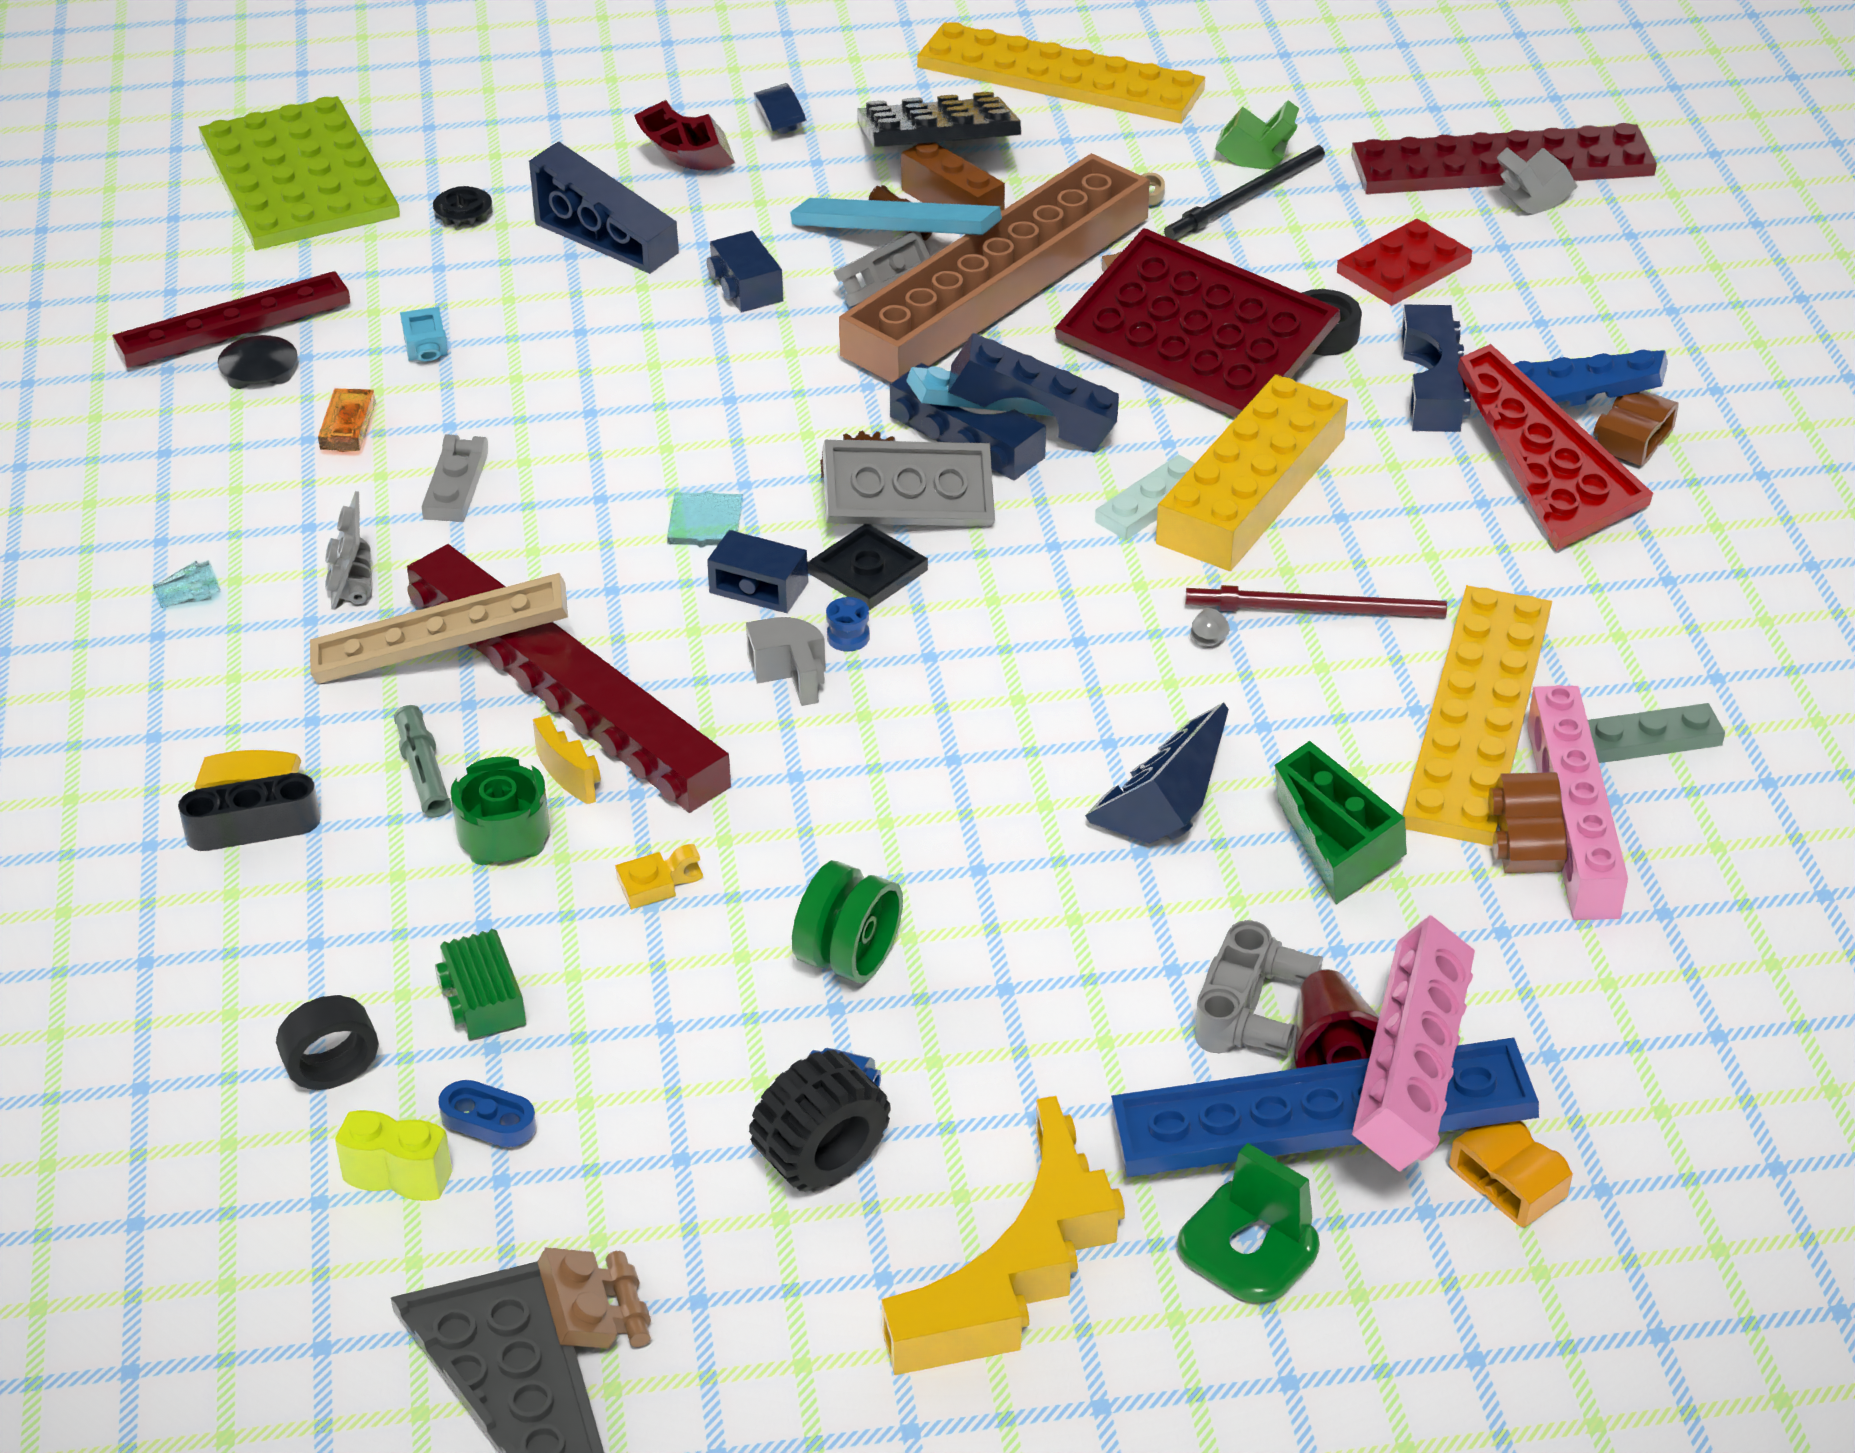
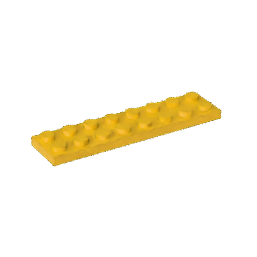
M943 22L917 55L918 68L1182 124L1205 90L1206 76L1193 74L1188 70L1177 71L1160 67L1155 63L1129 61L1121 56L1110 57L1093 53L1088 49L1077 50L1062 47L1054 42H1038L1020 35L1010 36L996 33L991 29L971 28L963 26L958 22Z
M1466 585L1402 815L1405 817V827L1407 830L1493 846V835L1497 831L1499 824L1497 816H1491L1489 812V789L1495 788L1500 774L1512 772L1551 614V600L1540 599L1530 595L1501 592L1486 587L1479 588Z

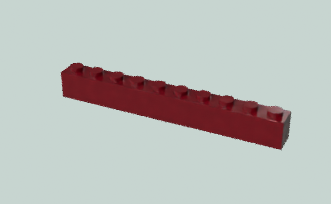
M450 544L440 547L407 566L409 579L407 592L411 601L418 608L425 609L506 587ZM554 622L467 644L471 649H477L490 659L497 669H503L516 679L524 690L531 691L542 699L551 711L560 713L573 723L574 727L581 734H587L599 743L608 755L615 756L625 763L638 778L647 780L660 790L665 799L670 802L674 801L688 813L693 812L731 788L728 752Z

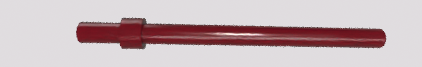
M1221 585L1220 589L1186 587L1185 605L1219 606V611L1237 612L1239 607L1446 618L1447 601L1246 591L1239 590V586Z

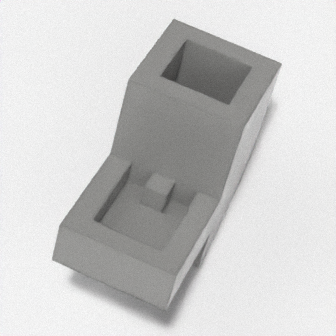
M1506 148L1496 157L1504 169L1501 177L1506 182L1499 188L1500 192L1529 214H1537L1556 207L1578 187L1566 166L1544 148L1538 151L1527 163L1509 148Z
M775 617L746 622L747 655L756 683L792 678L801 706L819 703L818 685L825 683L824 672H826L825 638L821 631L809 622L791 617Z

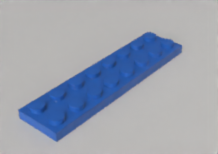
M1514 1037L1457 1046L1452 1062L1454 1072L1448 1082L1445 1097L1447 1107L1441 1116L1438 1132L1539 1118V1101ZM1370 1058L1111 1095L1113 1115L1126 1177L1153 1175L1167 1171L1195 1167L1202 1168L1209 1165L1236 1162L1238 1152L1247 1143L1269 1156L1306 1153L1313 1150L1363 1144L1352 1135Z

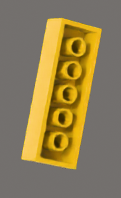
M1275 374L1158 503L1156 544L1231 572L1345 439L1348 399Z

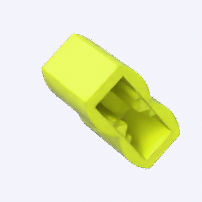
M350 1111L335 1137L342 1179L347 1184L358 1189L367 1191L391 1189L398 1195L412 1200H437L441 1198L453 1172L446 1130L428 1121L413 1119L396 1121L392 1117L377 1111Z

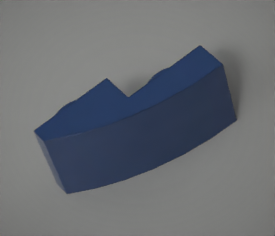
M788 83L753 93L757 107L763 112L766 126L772 132L777 130L778 134L789 133L797 130L799 123L806 121L804 111Z

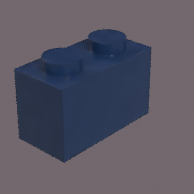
M753 230L710 241L711 257L707 258L709 275L712 280L717 279L722 286L725 298L727 300L731 299L741 313L783 302L782 269Z
M728 530L707 559L709 593L786 614L808 584L806 549L733 530Z

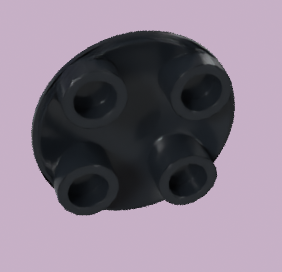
M256 335L237 340L224 348L218 357V368L227 377L228 385L235 389H243L250 384L266 382L284 384L292 378L291 369L295 366L298 355L294 345L286 339L271 335Z

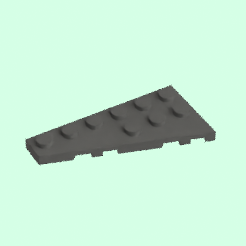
M537 1262L390 1297L393 1312L498 1453H604L574 1346L560 1345Z

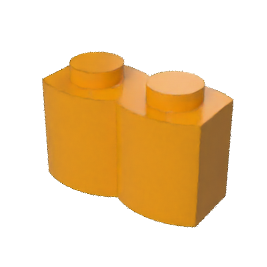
M1522 1121L1472 1127L1453 1140L1449 1160L1452 1169L1474 1190L1487 1195L1491 1203L1518 1226L1527 1227L1568 1197L1573 1172L1568 1162L1559 1152L1535 1142L1531 1137L1529 1129Z

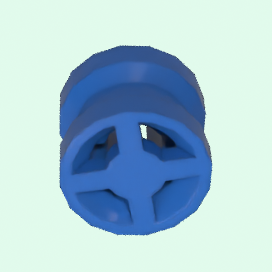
M842 597L829 603L826 608V621L829 624L827 627V642L836 650L844 652L856 651L865 647L870 640V629L867 625L869 621V607L867 604L853 597Z

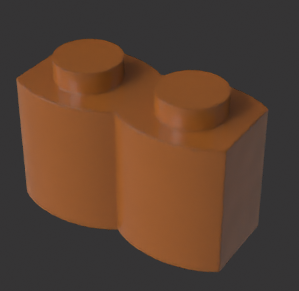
M1645 390L1617 396L1612 409L1607 415L1603 413L1598 418L1594 428V437H1597V442L1613 456L1643 466L1650 460L1657 447L1664 443L1674 429L1679 402Z
M1557 772L1500 774L1495 788H1490L1488 795L1490 815L1497 816L1500 831H1495L1493 835L1495 859L1502 860L1504 873L1561 872L1567 861V842L1562 817L1561 789Z

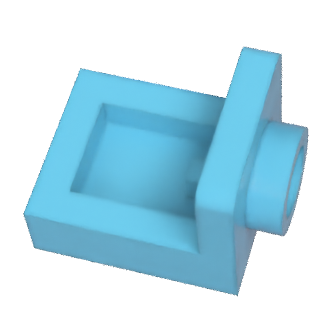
M439 307L400 312L408 361H432L439 356L448 355L447 338L443 329Z

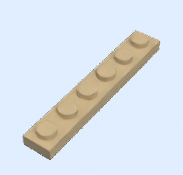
M559 572L310 639L311 676L317 684L568 618L566 583Z

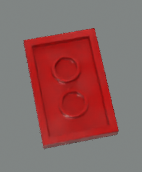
M1416 218L1340 258L1337 262V273L1393 306L1470 264L1473 250L1433 228L1428 223Z

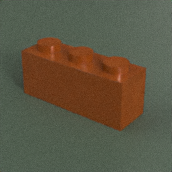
M936 142L919 143L901 152L902 191L920 202L1000 206L1001 211L1005 209L1004 182L938 145Z

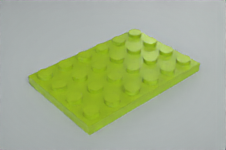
M324 96L317 98L315 101L299 105L287 104L280 109L267 112H251L244 117L231 120H215L208 125L198 127L200 139L255 251L400 217L397 200L339 96Z

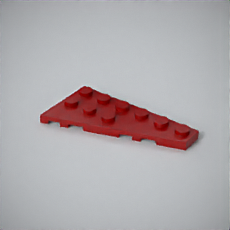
M1488 344L1460 357L1457 370L1556 551L1650 505L1654 493L1492 344Z

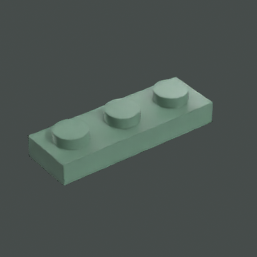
M1709 703L1588 720L1599 763L1723 746L1725 731Z

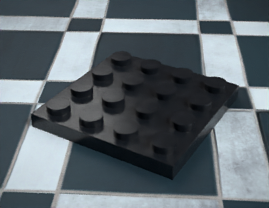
M994 92L973 93V99L959 100L958 95H941L937 97V102L923 103V98H905L901 100L902 104L888 106L887 101L876 100L866 102V107L857 108L858 123L874 147L1021 135V120L999 96L994 97Z

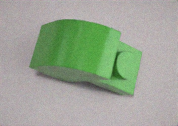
M1287 100L1267 123L1263 122L1245 107H1242L1222 128L1215 150L1240 167L1268 169L1277 165L1283 160L1288 141L1297 130L1298 125L1295 121L1299 107Z

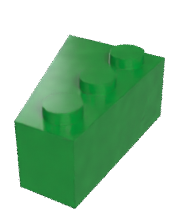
M1308 741L1275 764L1278 802L1335 904L1341 902L1407 854L1405 817L1314 743Z

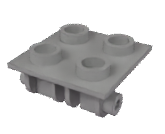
M355 491L349 507L343 506L341 508L337 524V530L340 531L338 538H331L326 550L325 562L331 565L326 576L325 590L331 591V609L334 610L339 598L349 600L354 604H362L371 595V548L363 538H360L359 491Z

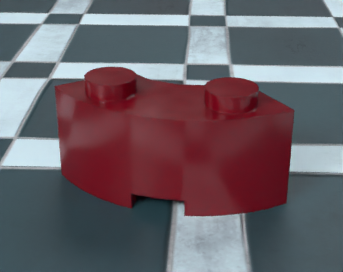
M667 100L634 114L640 129L667 159L679 166L693 170H713L735 163L724 131L710 114L699 117L682 116L674 110Z

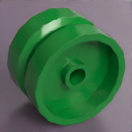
M831 860L824 864L811 879L795 915L791 938L792 952L796 959L818 968H827L831 965L834 973L838 976L856 983L867 982L884 963L898 932L903 910V892L900 885L876 875H868L864 878L860 869L840 861Z

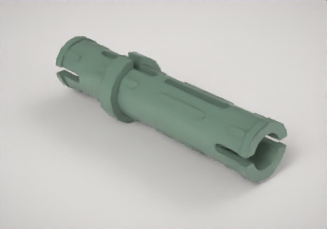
M405 705L400 707L394 714V722L401 737L399 750L402 757L409 763L412 778L421 802L422 812H425L427 817H440L450 810L451 800L448 798L441 771L434 754L436 742L432 733L426 729L422 710L415 705Z

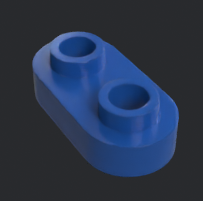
M474 1080L453 1082L446 1086L439 1095L438 1104L441 1120L451 1130L502 1147L521 1145L527 1142L536 1131L534 1107L528 1099Z

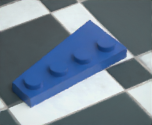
M1638 350L1627 354L1610 355L1601 353L1593 357L1573 359L1560 357L1552 361H1519L1514 363V365L1555 403L1569 401L1570 406L1573 407L1586 404L1588 400L1594 398L1599 393L1605 392L1608 398L1662 387L1668 360L1665 350Z

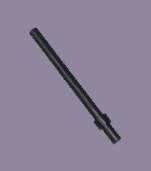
M1316 145L1203 207L1195 206L1184 212L1181 219L1164 228L1165 237L1174 240L1187 232L1195 233L1206 227L1208 221L1324 158V148Z

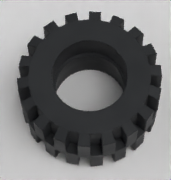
M827 1050L822 1054L818 1051L810 1054L804 1060L800 1059L793 1063L784 1073L782 1072L774 1079V1083L760 1097L761 1101L755 1106L752 1113L754 1119L749 1124V1133L752 1135L750 1140L753 1146L793 1188L796 1187L798 1191L807 1192L811 1189L813 1192L823 1190L828 1185L831 1187L839 1183L846 1176H850L872 1155V1151L879 1145L884 1136L883 1132L888 1127L890 1121L888 1114L891 1111V1105L887 1100V1095L843 1052L837 1053L835 1050Z

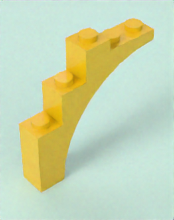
M1056 1095L1036 1099V1137L1041 1164L1033 1191L1015 1222L988 1250L960 1270L922 1288L881 1299L882 1334L894 1376L1020 1351L1022 1327L1029 1326L1027 1304L1070 1296L1071 1273L1078 1271L1076 1250L1117 1243L1118 1220L1125 1219L1122 1194L1119 1188L1111 1189L1104 1169L1090 1171L1085 1153L1077 1154L1074 1146L1076 1145L1077 1138L1073 1118L1070 1114L1063 1115Z

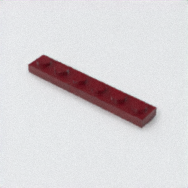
M332 271L116 333L112 337L114 347L126 368L136 365L141 366L153 360L173 354H183L190 349L207 344L221 343L231 337L259 332L263 328L279 323L293 322L303 316L321 311H331L338 306L351 303L348 288L337 272Z

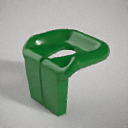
M1247 1143L1238 1152L1232 1181L1219 1187L1210 1199L1180 1229L1177 1237V1248L1181 1259L1191 1269L1244 1301L1267 1303L1282 1297L1313 1265L1320 1248L1319 1235L1312 1226L1309 1179ZM1258 1220H1262L1270 1225L1260 1248L1255 1252L1249 1254L1240 1253L1232 1248L1230 1239L1236 1233Z

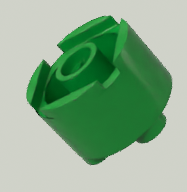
M490 757L466 768L467 774L459 782L456 777L452 783L450 793L457 840L460 846L470 854V859L475 864L488 865L493 862L534 857L543 851L544 841L550 830L545 781L541 772L533 765H531L532 770L520 766L519 759L513 757Z

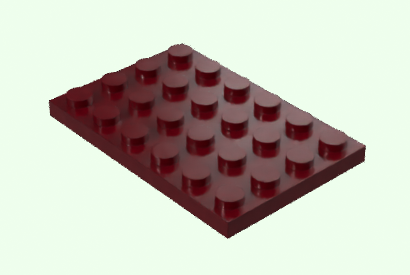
M1143 227L1055 326L1054 330L1056 339L1236 418L1275 374L1292 378L1340 321V309Z

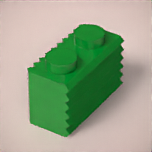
M491 928L488 933L481 931L479 935L472 933L469 938L463 936L460 940L453 938L450 943L443 941L440 945L442 962L435 964V972L441 992L450 991L452 993V996L447 998V1004L453 1025L463 1024L468 1040L526 1025L523 996L497 930Z

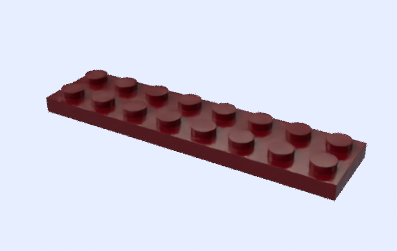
M1629 123L1600 127L1584 125L1580 128L1568 129L1550 127L1537 131L1511 130L1505 133L1490 134L1476 132L1473 135L1458 136L1442 134L1437 137L1427 138L1408 136L1395 140L1368 139L1364 142H1352L1351 156L1366 195L1502 186L1506 183L1501 177L1504 169L1496 157L1506 148H1509L1526 163L1538 151L1544 148L1566 166L1574 181L1655 176L1657 162L1638 124Z

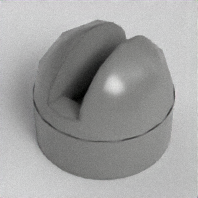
M1205 608L1192 622L1191 628L1192 638L1199 645L1206 647L1220 643L1230 631L1226 618L1213 608Z

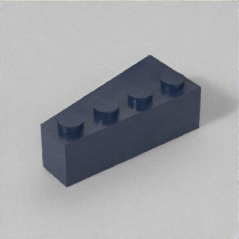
M557 141L529 160L535 225L649 274L679 253L676 220L560 141Z

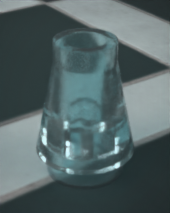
M195 560L161 582L153 584V589L161 608L213 600L212 595L221 592L218 579L209 560L201 563Z

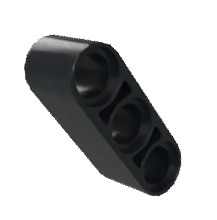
M289 773L196 789L183 795L178 803L185 841L190 848L197 851H210L302 835L311 832L320 823V811L315 784L311 777L302 773Z

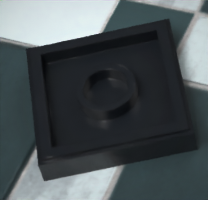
M863 524L808 561V574L846 597L858 598L864 601L869 607V611L928 570L927 557L870 524Z

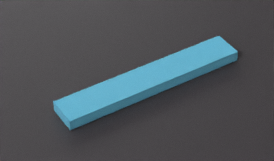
M810 197L790 211L791 222L796 226L983 235L1002 219L1000 206Z

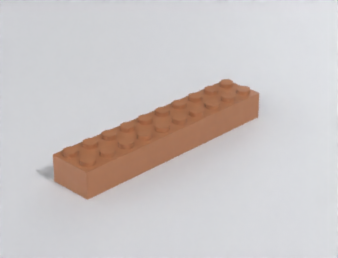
M1090 153L1002 210L1000 222L985 234H965L840 315V356L891 383L910 371L911 367H915L920 363L930 366L967 341L972 333L977 334L1146 220L1149 209L1150 179Z

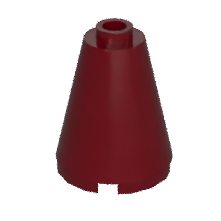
M1331 969L1316 971L1310 974L1301 985L1294 1054L1296 1069L1370 1058L1379 1016L1346 977L1338 971Z

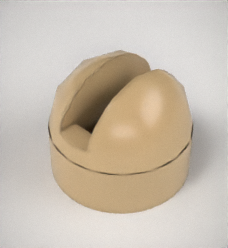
M1153 172L1142 174L1141 176L1150 179V186H1155L1154 193H1149V205L1160 203L1165 195V181L1163 177Z

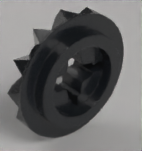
M457 186L440 193L434 199L433 211L435 218L442 220L444 225L455 223L457 227H460L462 224L473 226L475 221H485L487 215L493 212L492 197L486 191L476 187Z

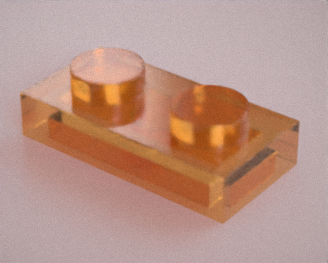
M334 388L318 435L320 450H336L339 452L361 451L376 404L373 389Z

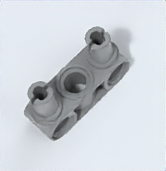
M1244 920L1233 924L1228 930L1217 956L1213 958L1205 983L1198 996L1195 1040L1197 1044L1210 1053H1225L1236 1046L1243 1047L1244 1044L1275 1051L1286 1056L1293 1041L1295 1025L1253 1014L1259 1002L1262 987L1266 978L1272 979L1274 976L1303 983L1310 974L1322 970L1323 956H1314L1283 947L1282 942L1272 937L1270 930L1260 922Z

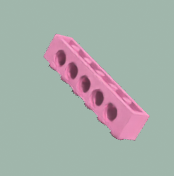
M1579 685L1533 686L1527 729L1538 773L1557 772L1559 777L1562 817L1567 842V861L1561 872L1572 919H1621L1628 875Z
M1431 914L1397 941L1352 1131L1354 1137L1399 1172L1417 1159L1419 1161L1427 1159L1439 1144L1440 1136L1438 1131L1441 1116L1447 1107L1445 1097L1448 1082L1454 1072L1452 1062L1455 1049L1460 1042L1458 1033L1461 1018L1467 1008L1465 998L1468 986L1473 978L1471 969L1475 950Z

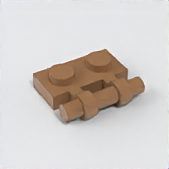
M545 1247L537 1263L560 1345L610 1349L618 1333L627 1334L630 1345L633 1347L644 1346L650 1341L651 1337L648 1326L650 1325L651 1318L646 1303L640 1301L637 1289L640 1282L636 1268L632 1264H628L626 1254L623 1251L609 1253L605 1259L608 1269L598 1268L594 1252ZM607 1296H616L619 1306L609 1305Z

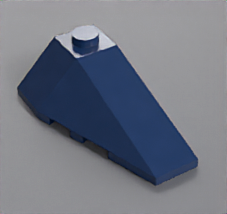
M1223 702L1189 720L1158 747L1160 752L1149 758L1146 762L1139 764L1130 772L1133 777L1122 786L1123 791L1117 785L1101 797L1085 815L1089 823L1149 844L1165 836H1168L1170 840H1174L1193 827L1191 819L1203 806L1229 711L1226 704Z

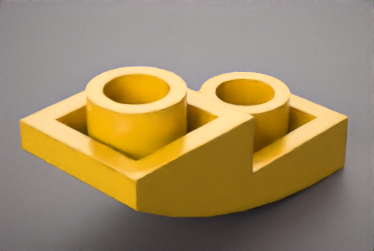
M550 715L532 719L536 753L550 776L565 791L586 804L596 802L594 783L601 782V776L595 756L587 757L580 739L568 742L564 730L557 732Z
M241 750L204 757L194 788L201 789L298 773L302 760L298 754L274 750Z

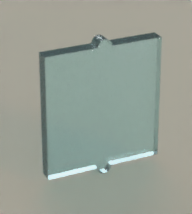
M710 490L705 493L675 492L667 534V544L698 545L699 548H704L706 545L717 546L728 530L739 532L743 494L713 493Z

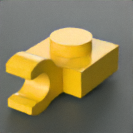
M695 844L680 846L665 861L661 853L657 852L615 865L618 882L630 909L676 896L675 885L693 883L703 878V873L698 864L701 858Z

